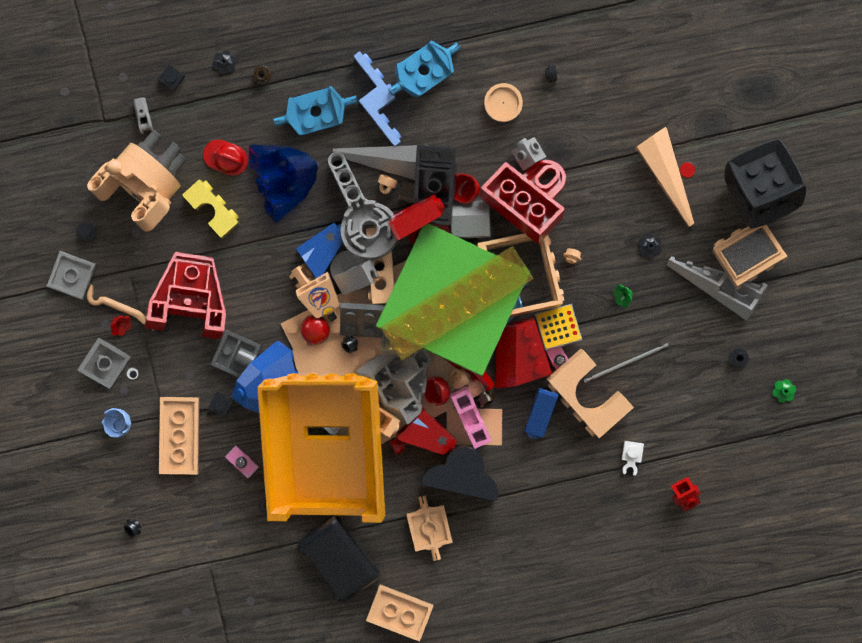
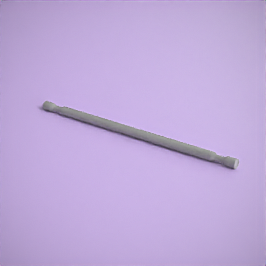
M666 343L661 347L643 353L590 378H586L584 382L587 383L592 379L610 373L663 348H667L669 345Z

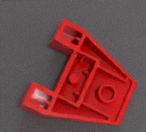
M175 252L149 301L144 328L164 331L168 313L204 319L202 337L221 339L224 333L226 312L214 259Z

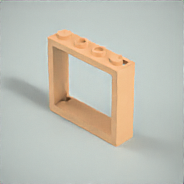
M519 234L478 243L476 246L487 251L533 240L526 234ZM548 235L539 243L553 301L513 309L510 317L560 307L563 304L564 293L562 289H559L558 282H560V276L558 271L554 269L555 256L553 252H550L549 245H551V240Z

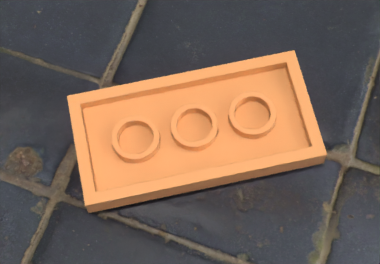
M160 397L159 474L197 475L199 456V397Z

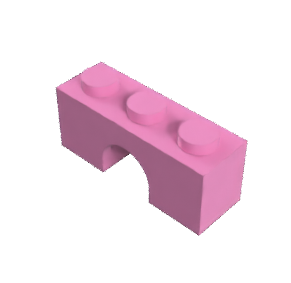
M465 385L461 389L450 392V397L474 449L491 442L492 439L468 387Z

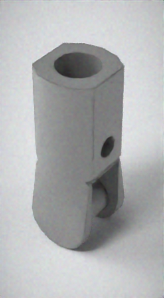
M145 97L134 99L133 105L141 134L147 130L152 131L153 126ZM147 118L148 123L142 124L141 119Z

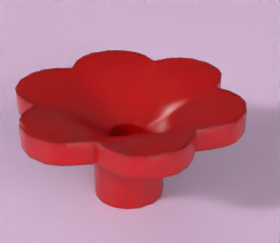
M129 316L115 317L110 324L111 334L123 336L132 326L130 323L131 318Z

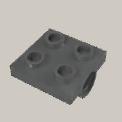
M226 330L211 365L240 377L249 363L257 357L262 345Z

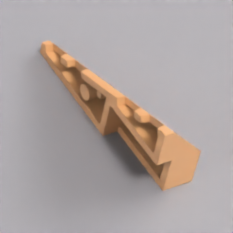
M665 127L638 145L636 150L657 179L656 181L687 226L690 227L694 224L669 134Z

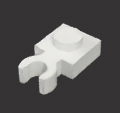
M624 441L621 459L627 462L622 468L623 474H626L628 467H632L633 475L636 476L637 467L635 462L641 463L643 443Z

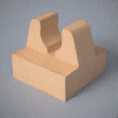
M306 263L296 267L290 275L291 279L296 277L299 283L295 285L297 288L316 279Z

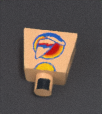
M328 272L296 290L298 299L315 318L325 315L329 322L338 318L339 315L335 308L339 307L340 303Z

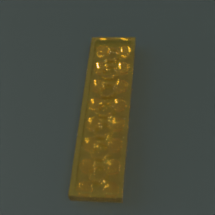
M512 246L381 327V330L400 360L403 361L529 283L534 278Z

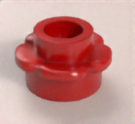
M397 437L390 440L395 455L400 453L402 455V450H405L404 443L398 440Z

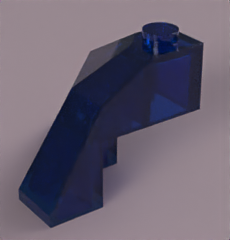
M249 145V164L257 173L258 178L255 181L259 193L264 194L265 211L274 222H278L307 197L317 180L318 163L308 153L289 146Z

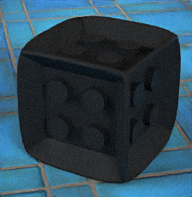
M780 139L767 141L733 157L725 166L724 179L729 194L741 217L751 229L776 221L794 212L804 203L806 196L804 179L793 157Z

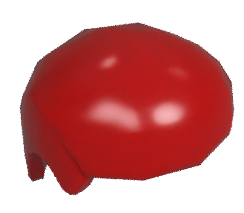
M458 174L456 176L455 200L463 204L474 202L480 193L478 181L471 175Z
M312 314L303 319L300 332L307 343L318 345L328 339L330 327L324 317L315 318Z
M430 377L427 379L424 396L429 404H435V406L444 405L449 400L450 387L442 377Z

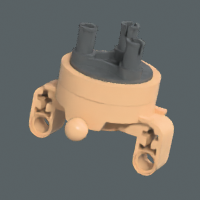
M152 130L149 136L138 145L130 143L116 160L113 158L105 163L87 185L88 189L100 201L107 200L119 186L123 187L131 196L141 202L132 212L131 217L145 232L152 230L169 211V205L171 204L169 199L181 187L175 177L176 171L187 161L180 154L182 149L178 148V145L174 142L171 143L163 155L160 154L158 156L154 154L152 149L162 139V136L155 130Z

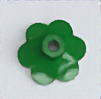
M619 284L613 290V296L617 305L627 308L629 303L632 302L633 294L628 287Z
M784 379L783 381L775 382V388L772 390L773 396L777 397L780 403H784L786 400L792 401L796 387L791 384V381Z

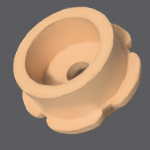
M567 248L566 253H563L564 258H566L565 261L570 264H576V262L581 261V252L578 250Z

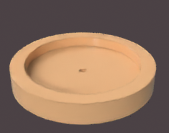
M500 83L491 87L484 100L487 114L498 122H508L516 118L523 105L519 90L507 83Z

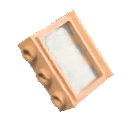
M767 225L753 229L749 226L743 230L737 229L731 233L730 238L726 240L723 238L714 244L715 247H713L714 255L737 290L741 288V284L748 280L756 279L758 274L765 270H771L781 260L783 262L787 261L786 253Z

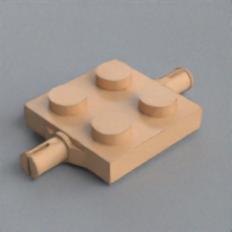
M426 495L423 496V501L420 496L418 499L421 508L406 514L415 552L424 549L431 550L433 561L440 560L438 548L442 545L453 543L444 505L428 506Z

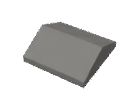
M474 201L470 204L454 202L451 225L452 235L461 239L491 237L490 206L484 201Z
M98 338L77 370L110 389L130 359V356L114 345Z

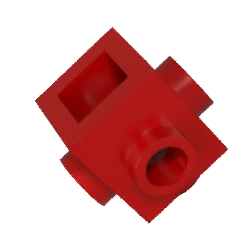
M688 477L671 485L674 492L672 499L675 505H680L684 512L701 503L698 497L701 493L697 485H692Z

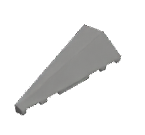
M417 145L333 149V153L339 152L349 161L415 180Z
M672 256L667 263V266L746 321L755 310L768 286L765 283L758 285L748 280L741 284V288L737 290L724 271L707 266L703 268L693 266V262L689 261L682 263L674 260L675 257Z

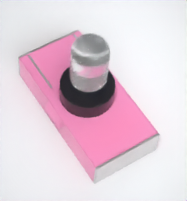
M561 347L546 351L556 370L568 360L566 353H564Z
M237 446L225 456L247 478L259 467Z

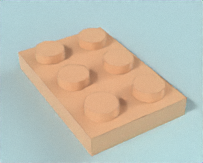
M380 584L366 621L420 642L433 604Z

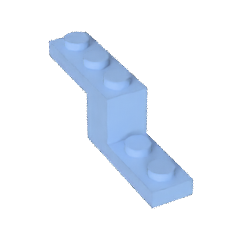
M359 51L354 55V59L376 86L359 102L393 146H398L401 144L399 140L401 135L395 128L391 129L388 126L390 121L384 113H378L396 99L388 91L392 86L390 84L386 85L383 82L384 76L379 69L374 70L370 65L372 61L366 53L362 55Z

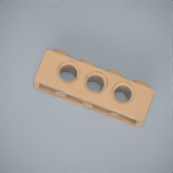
M377 228L366 229V236H373L377 232ZM392 251L380 259L373 260L374 267L379 263L385 266L382 271H377L378 278H373L374 283L371 284V291H368L369 303L372 302L373 305L385 306L395 286ZM379 282H384L386 284V288L384 290H378L376 289V285Z

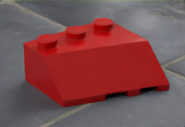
M533 316L505 326L496 345L495 388L518 386L552 374Z

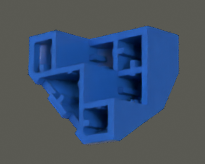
M276 341L249 363L236 381L231 397L244 408L259 413L258 386L263 380L280 378L292 373L299 374L298 370L294 369L292 350L282 342Z

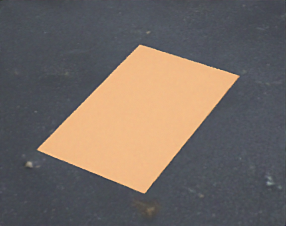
M343 338L292 350L299 376H306L311 373H316L318 376H325L330 373H335L337 376L353 373L354 368L351 356L341 346Z
M456 408L448 410L447 430L455 436L457 440L455 444L472 445ZM477 409L492 439L491 442L485 445H502V409Z

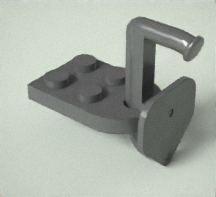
M341 303L340 335L382 338L381 352L383 354L415 357L414 346L408 348L393 347V335L376 327L385 308L384 305ZM402 339V345H405L406 341Z

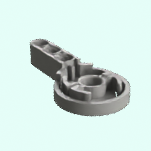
M339 152L332 153L328 158V164L348 205L341 224V237L344 246L353 256L359 259H380L389 254L397 244V239L388 224L394 214L386 206L376 203V201L365 199L344 155ZM335 161L342 162L340 166H333ZM343 177H349L350 181L347 183H342L341 179ZM353 193L358 194V197L354 200L348 198ZM373 224L377 227V232L373 236H366L362 232L364 226Z

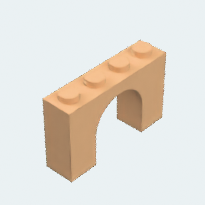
M580 349L547 378L550 383L547 386L553 393L558 392L562 396L560 401L567 408L571 406L575 411L573 413L574 417L579 422L583 420L586 423L585 429L592 437L596 435L600 438L634 407L619 391L604 404L596 408H585L578 403L575 394L576 386L580 379L596 366L587 353Z

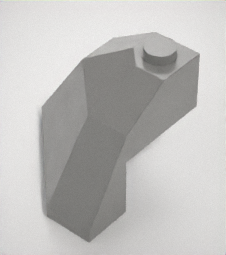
M411 345L415 348V357L382 354L368 361L356 372L358 376H364L377 381L379 404L405 424H409L421 413L422 393H425L428 379L425 378L427 366L430 367L431 357L428 352L415 345Z

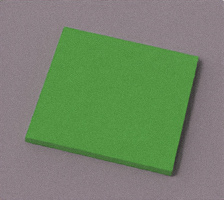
M428 223L422 227L376 327L479 376H483L530 271Z

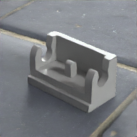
M370 259L341 271L334 276V279L342 295H346L373 284V278H378V273L373 265V260Z

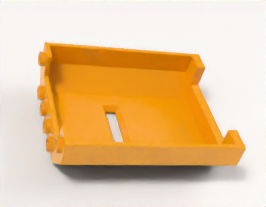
M292 373L280 378L263 380L258 386L267 521H287L290 515L362 516V522L382 523L385 517L377 381L364 376H356L354 373L345 374L344 376H337L335 373L326 374L325 376H318L316 373L299 376L297 373ZM308 427L348 428V435H308Z

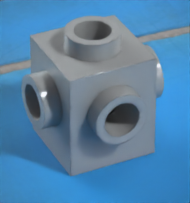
M535 137L528 141L526 138L516 143L517 148L511 151L523 171L546 157Z

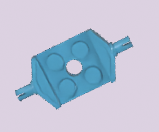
M431 40L426 46L404 61L397 63L395 74L398 82L388 89L389 93L393 96L400 90H405L411 96L418 98L454 72L451 56L461 49L458 46L459 44L455 43L448 49H445ZM421 66L426 67L428 74L421 75L418 68Z
M329 86L326 89L294 98L290 97L285 116L275 118V126L285 123L290 124L301 136L343 123L346 106L358 103L356 95L344 99L332 86ZM315 106L320 107L322 110L318 117L311 115V109Z

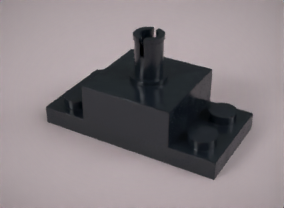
M417 145L414 204L435 194L437 199L440 198L444 205L443 214L429 224L452 225L457 176L456 148Z

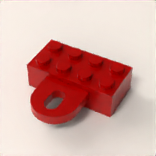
M551 160L536 162L524 175L505 162L481 187L480 198L539 244L563 219L565 208L554 199L565 186L566 174L558 163ZM546 172H553L555 177L547 185H542L539 182V179Z

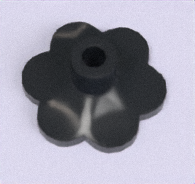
M229 51L215 54L213 67L220 74L225 75L227 72L231 73L235 70L236 58Z
M647 234L645 238L640 239L638 242L640 246L639 253L646 255L648 258H653L655 254L661 252V240L658 237Z

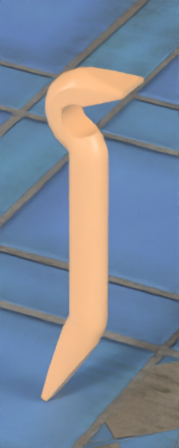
M90 285L87 292V300L91 305H107L136 317L145 325L146 317L139 310L107 297H99L95 301L93 299V285Z

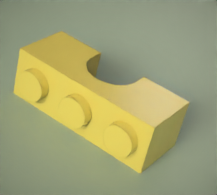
M198 180L183 194V197L196 210L205 204H211L215 208V216L208 224L221 238H224L240 224L237 221L239 216L232 209L230 211L227 210L224 206L226 202L220 195L215 196L211 192L213 188L206 180L204 182Z

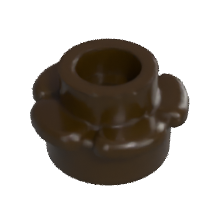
M258 66L254 69L253 80L264 85L270 81L271 73L268 67Z
M484 391L478 395L479 399L476 402L481 407H485L495 401L494 393Z

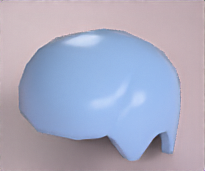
M112 408L104 412L105 417L102 425L105 433L110 437L120 438L129 432L131 420L124 410Z

